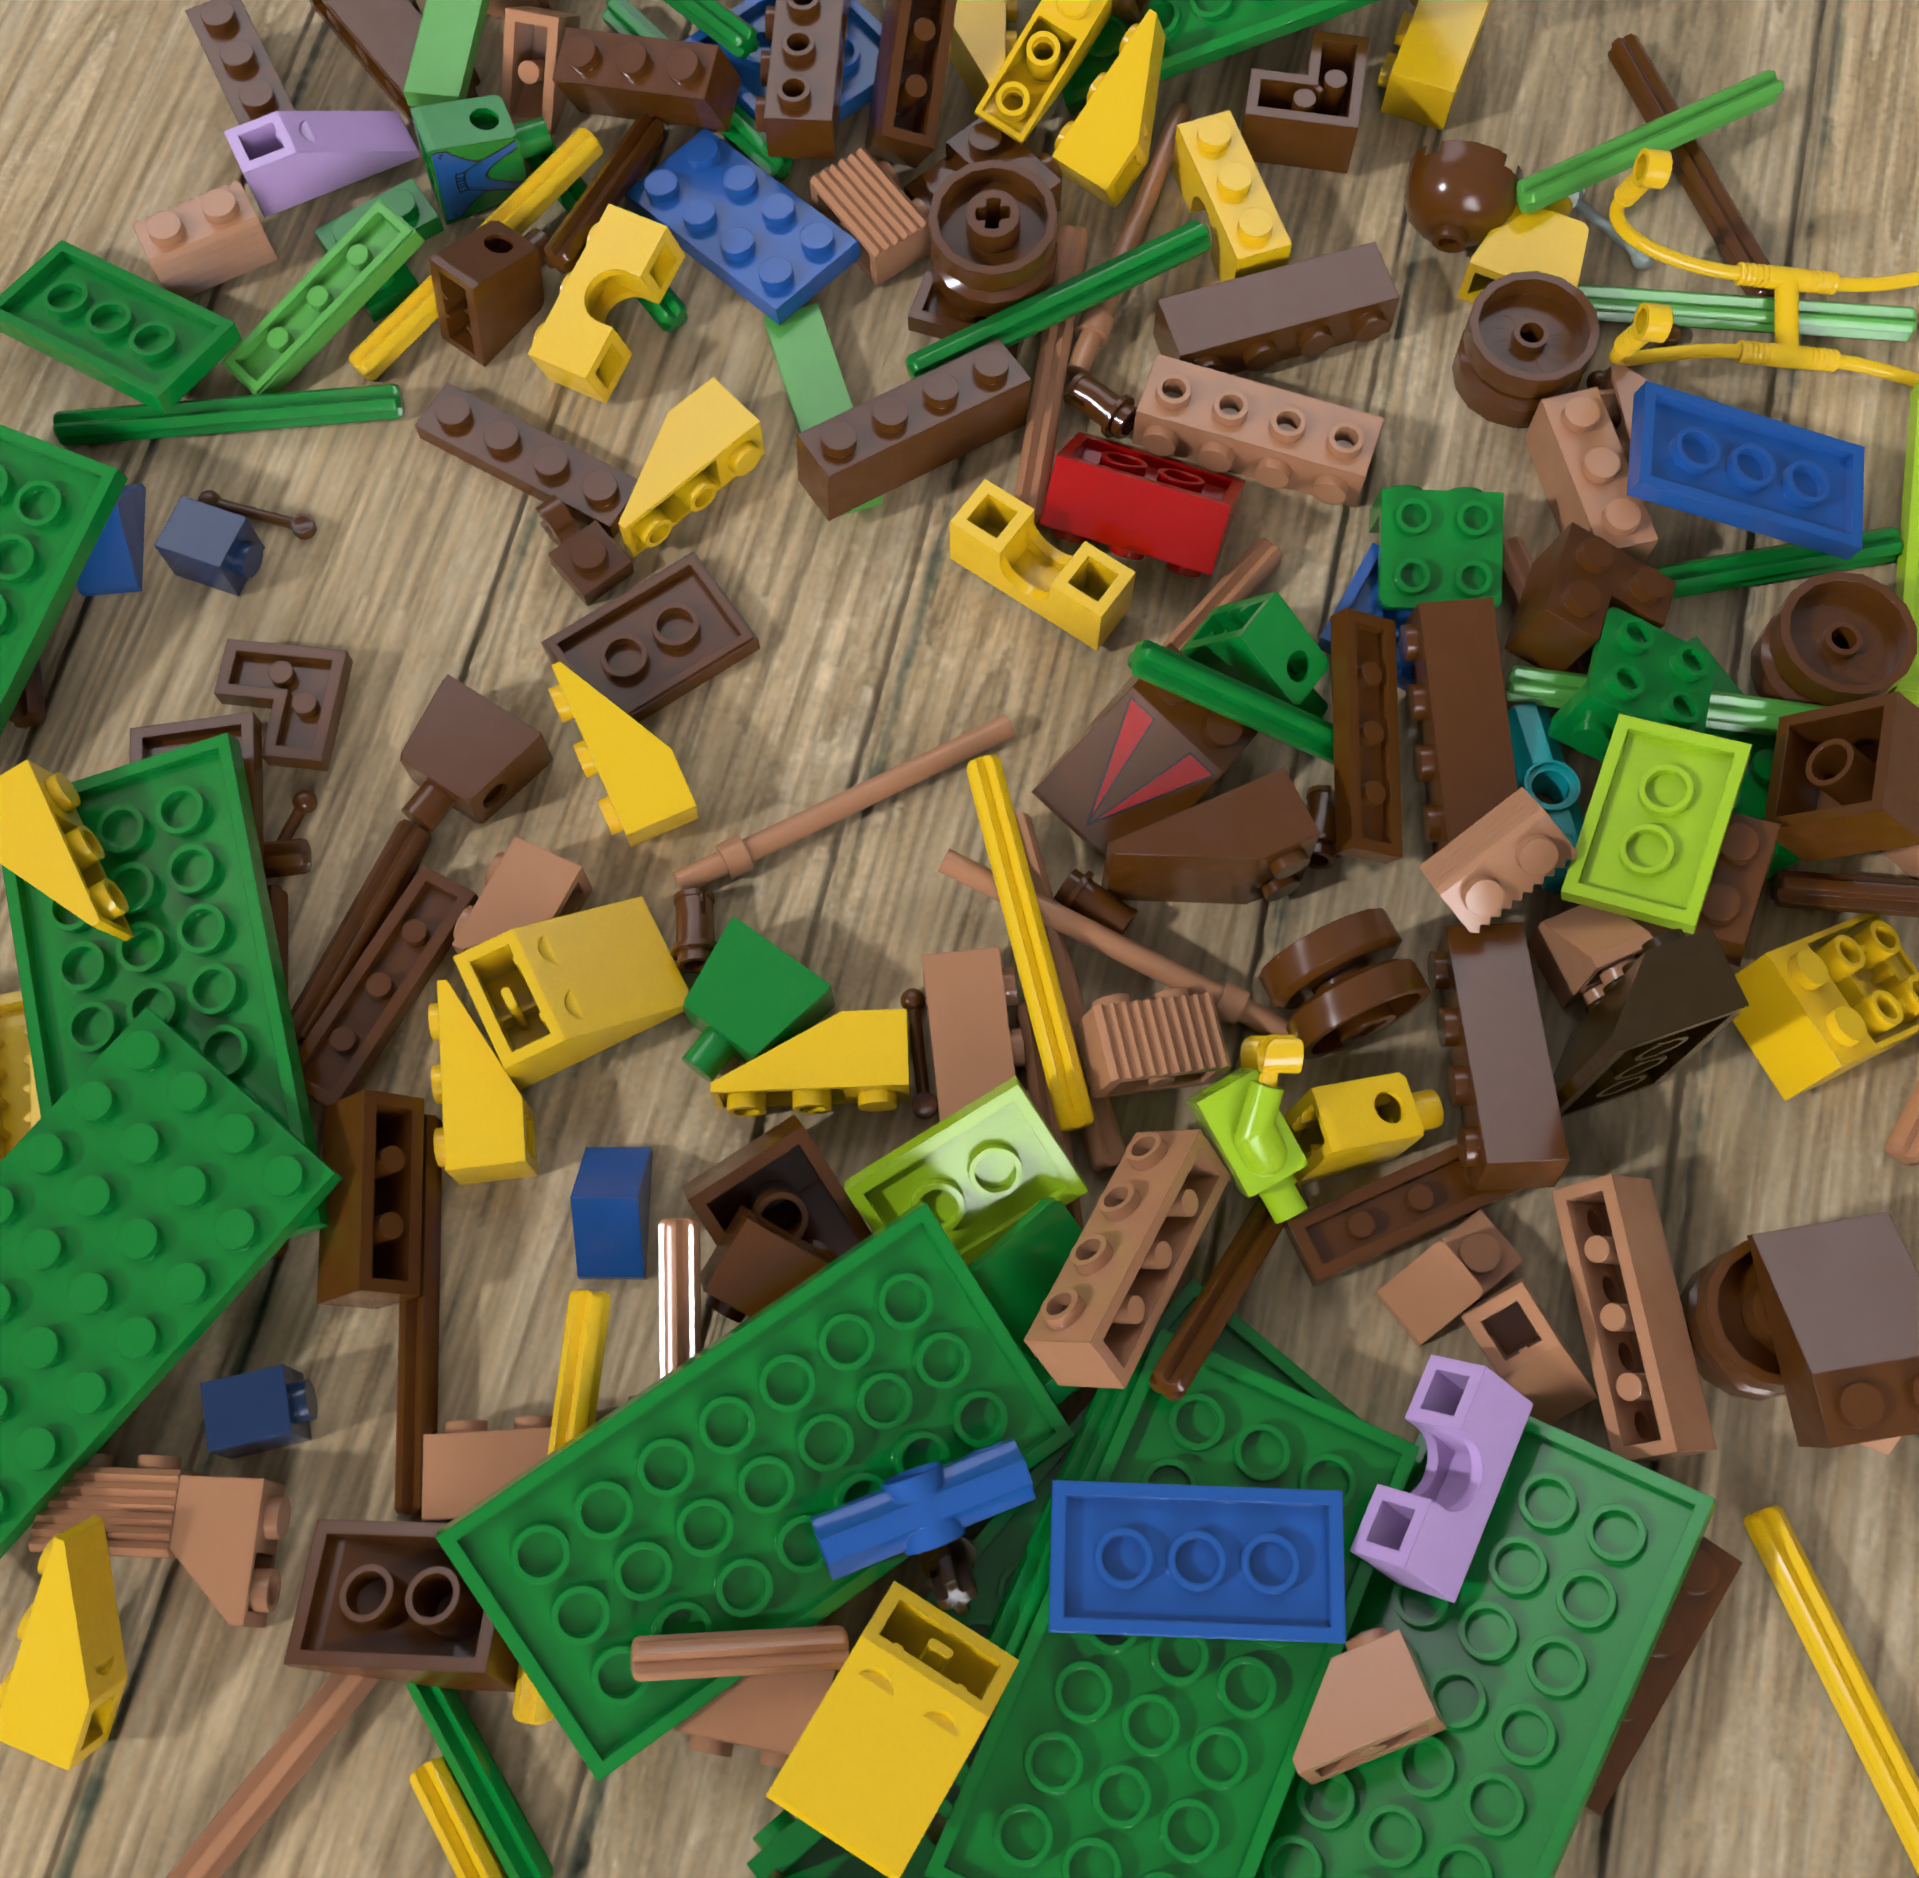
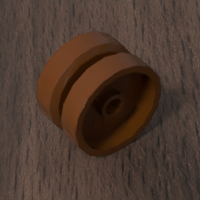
M995 159L967 164L946 177L933 194L928 214V227L931 241V264L935 283L949 303L970 315L988 318L1047 290L1053 282L1057 264L1056 238L1058 233V213L1053 193L1041 177L1018 163Z
M1539 271L1515 272L1490 282L1475 298L1466 327L1457 347L1452 364L1455 389L1466 405L1487 421L1511 428L1529 427L1541 399L1578 390L1582 376L1593 358L1600 335L1596 310L1581 290L1558 276Z
M1839 571L1813 576L1791 591L1780 606L1777 614L1771 618L1760 633L1751 651L1750 675L1759 697L1833 706L1887 694L1908 673L1917 654V627L1907 605L1888 586L1863 574Z
M1383 908L1366 909L1322 926L1295 941L1274 956L1262 968L1258 978L1273 1006L1278 1009H1296L1286 1026V1030L1289 1035H1294L1302 1040L1304 1059L1323 1057L1367 1039L1412 1012L1430 994L1431 990L1414 961L1402 958L1392 959L1403 940Z
M1746 1240L1728 1252L1714 1258L1692 1274L1680 1295V1300L1697 1370L1703 1379L1731 1396L1761 1401L1785 1396L1786 1393L1749 1242Z

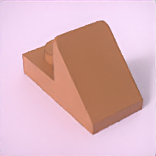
M1479 1209L1443 1239H1439L1375 1294L1415 1343L1421 1346L1525 1260L1485 1213Z

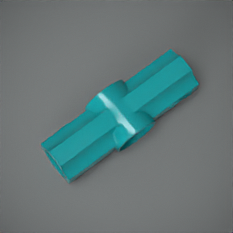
M1535 702L1514 706L1508 711L1517 788L1523 787L1543 807L1575 848L1583 825V819L1577 803L1581 791L1580 779L1576 772L1564 763L1558 741L1548 736L1551 719L1547 707L1537 706ZM1534 793L1548 795L1554 800L1555 804L1541 802ZM1566 859L1565 868H1555L1554 876L1544 877L1543 884H1540L1543 892H1552L1554 895L1561 894L1571 860Z

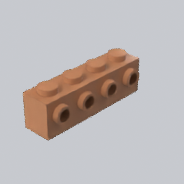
M1156 354L1136 410L1132 444L1145 447L1156 455H1173L1198 462L1205 468L1215 472L1229 471L1250 477L1267 487H1284L1312 495L1317 500L1326 504H1343L1356 508L1384 418Z
M1201 1129L1136 1132L1127 1146L1120 1163L1106 1189L1100 1196L1093 1213L1076 1244L1073 1246L1066 1263L1047 1298L1042 1303L1040 1311L1024 1339V1342L1058 1386L1126 1388L1231 1176Z
M1609 1174L1552 1190L1611 1452L1636 1463L1654 1462L1717 1450L1651 1179Z

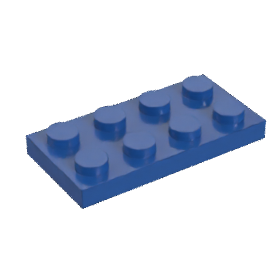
M709 129L700 131L634 184L625 194L630 210L637 215L667 226L684 252L778 325L783 323L861 257L858 240Z
M1645 381L1634 393L1627 495L1848 560L1862 549L1865 447Z
M1052 1480L1048 1633L1344 1644L1346 1643L1343 1491Z

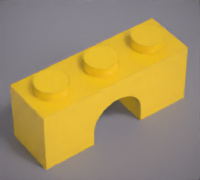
M1227 110L1178 124L1171 171L1190 213L1204 209L1208 213L1212 230L1210 258L1220 281L1224 282L1288 265L1292 247L1291 240L1231 111Z
M608 204L600 221L594 224L589 231L586 247L573 271L567 274L562 281L559 297L546 321L540 324L535 331L532 347L528 355L549 380L607 404L633 355L614 328L605 324L607 315L617 303L631 297L644 298L660 305L686 256L669 228L653 220Z
M984 479L950 521V559L1098 651L1131 608L1136 572L1084 541L1073 556L1056 549L1038 531L1034 522L1035 509L987 479Z

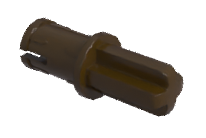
M963 1534L948 1544L920 1553L919 1555L922 1571L931 1579L936 1605L942 1611L954 1608L957 1615L967 1613L970 1610L969 1601L978 1595L972 1570L976 1561L975 1548L968 1536Z

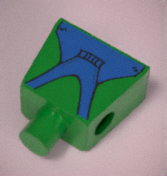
M495 94L410 108L429 183L446 225L458 222L504 202L527 179L523 159L553 151L551 137L542 116L513 124L503 99Z

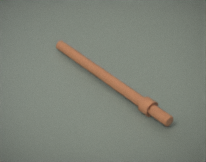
M1177 102L1170 107L1110 259L1138 247L1141 243L1172 164L1177 125L1188 122L1191 116V109L1184 103ZM1120 294L1082 312L1075 329V335L1078 340L1067 366V374L1070 377L1074 378L1083 370L1089 372L1099 347L1107 344L1115 324L1112 313Z
M1004 714L749 837L741 839L739 835H736L715 845L717 852L673 872L674 878L680 890L700 888L727 874L731 879L754 869V861L1015 737L1013 725Z
M949 848L938 872L1000 902L992 870ZM1036 892L1044 925L1170 988L1186 987L1189 989L1190 996L1196 993L1199 995L1207 992L1211 993L1218 1019L1231 1026H1234L1238 1021L1265 1036L1271 1034L1288 1035L1286 1026L1290 1019L1249 999V991L1229 981L1221 985Z

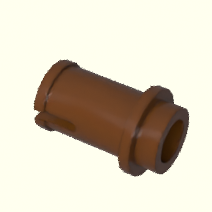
M1085 370L1079 372L1071 380L1066 389L1068 394L1063 398L1064 402L1101 426V433L1105 437L1111 438L1116 436L1118 439H1123L1133 430L1137 407L1134 406L1135 400L1133 397L1127 394L1119 396Z
M1330 785L1312 786L1306 793V808L1320 831L1310 863L1307 865V867L1314 869L1330 868L1334 866L1335 860L1342 856L1336 854L1335 791L1333 801H1329Z
M1075 868L1057 891L1054 900L1123 935L1135 918L1138 910L1134 907L1131 908L1092 880L1095 875L1093 872L1088 871L1086 874H1083Z
M700 888L680 890L674 895L677 942L670 948V954L677 961V968L680 971L693 974L701 972L717 944L714 934L713 905L715 903V896L711 891L705 890L703 892V901H700Z

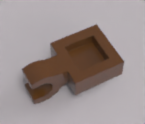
M555 495L535 508L536 512L543 519L540 523L541 527L558 545L557 548L548 553L551 565L586 606L635 573L632 561L596 520L581 530L568 509Z

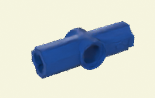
M1009 1438L1002 1442L998 1441L997 1444L970 1452L966 1456L942 1465L941 1461H936L906 1470L882 1482V1489L810 1517L830 1577L832 1580H835L842 1576L846 1577L869 1565L873 1566L879 1561L902 1552L910 1556L941 1547L965 1534V1527L1034 1500L1036 1497L1033 1490V1481L1025 1459L1021 1455L1015 1440Z

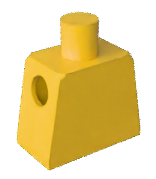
M1563 198L1529 214L1522 213L1517 204L1512 215L1500 227L1490 230L1473 254L1457 298L1474 303L1475 298L1490 282L1515 272L1539 271L1561 277L1578 288L1589 228L1585 222L1569 217L1573 208L1570 198Z
M1399 1072L1311 1088L1283 1115L1308 1162L1307 1166L1295 1172L1294 1175L1299 1184L1303 1185L1397 1158L1424 1136L1425 1130L1442 1126L1444 1110L1438 1094L1433 1089L1411 1093L1407 1078Z

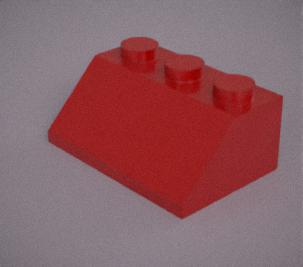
M1078 432L1056 455L1039 524L1054 528L1053 534L1068 542L1084 543V541L1087 542L1088 539L1108 544L1110 545V552L1125 559L1143 560L1144 556L1165 561L1167 562V569L1179 575L1199 577L1201 572L1212 575L1220 559L1246 480Z

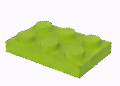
M1619 714L1575 847L1577 850L1576 859L1571 860L1562 886L1561 899L1671 929H1682L1683 932L1694 934L1747 767L1752 744Z
M1016 1075L844 1181L845 1192L874 1233L920 1201L926 1202L966 1266L975 1261L1042 1199L1053 1197L1065 1206L1088 1192L1084 1179Z

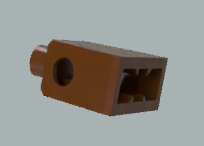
M489 221L429 258L442 338L485 367L541 310L544 304L541 268L546 265L544 262V257L546 256L544 247L550 240L549 236L537 228H533L526 235L521 236L500 221Z
M447 674L401 752L400 761L410 778L420 786L401 810L411 821L423 826L430 833L435 830L451 808H454L475 823H484L547 767L553 759L541 732Z

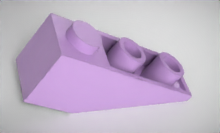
M275 111L224 131L264 218L420 157L398 111Z

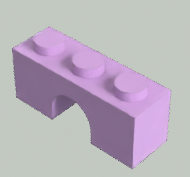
M1431 1354L1405 1416L1408 1422L1420 1430L1426 1441L1428 1457L1424 1475L1418 1486L1410 1493L1380 1484L1376 1485L1349 1551L1401 1586L1455 1603L1532 1410L1533 1403L1487 1366Z

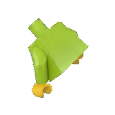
M1252 1035L1247 1037L1242 1043L1239 1069L1186 1098L1185 1101L1209 1143L1230 1173V1179L1239 1193L1248 1198L1259 1194L1274 1222L1279 1224L1298 1215L1311 1205L1294 1175L1295 1172L1307 1166L1308 1162L1279 1110L1284 1089L1277 1086L1278 1073L1298 1074L1301 1072L1304 1046L1302 1040L1294 1035Z

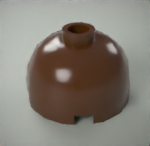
M1463 140L1442 141L1440 152H1432L1425 155L1427 146L1418 149L1410 161L1405 182L1404 200L1409 222L1423 238L1430 241L1440 251L1459 253L1464 249L1480 246L1490 230L1500 227L1512 215L1517 205L1515 203L1516 184L1519 180L1523 179V171L1517 166L1514 174L1511 169L1505 166L1507 158L1505 153L1497 148L1478 142Z

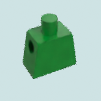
M1277 591L1214 607L1180 649L1186 657L1319 718L1323 717L1329 707V704L1313 688L1327 671L1329 659Z
M733 917L727 924L685 998L683 1009L689 1022L702 1033L684 1054L682 1060L699 1076L712 1082L733 1056L743 1063H747L817 1024L835 1005L832 987L749 926Z

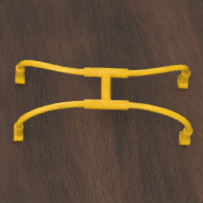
M1643 148L1639 151L1634 162L1633 171L1614 191V199L1609 208V218L1613 229L1626 243L1636 250L1670 266L1704 276L1732 280L1737 286L1773 289L1775 343L1739 340L1736 344L1699 343L1640 350L1648 342H1665L1673 324V310L1670 305L1643 302L1636 310L1633 324L1615 339L1614 347L1609 353V360L1612 364L1616 366H1636L1676 360L1728 358L1734 359L1738 364L1764 365L1768 367L1830 373L1835 372L1837 369L1848 370L1910 387L1915 386L1919 380V373L1870 359L1843 355L1837 349L1799 345V292L1833 295L1837 291L1876 292L1908 288L1919 285V270L1888 276L1842 277L1835 271L1749 262H1739L1736 266L1699 259L1669 249L1638 232L1630 225L1624 214L1625 208L1632 206L1650 188L1660 190L1664 188L1672 171L1673 160L1670 151Z

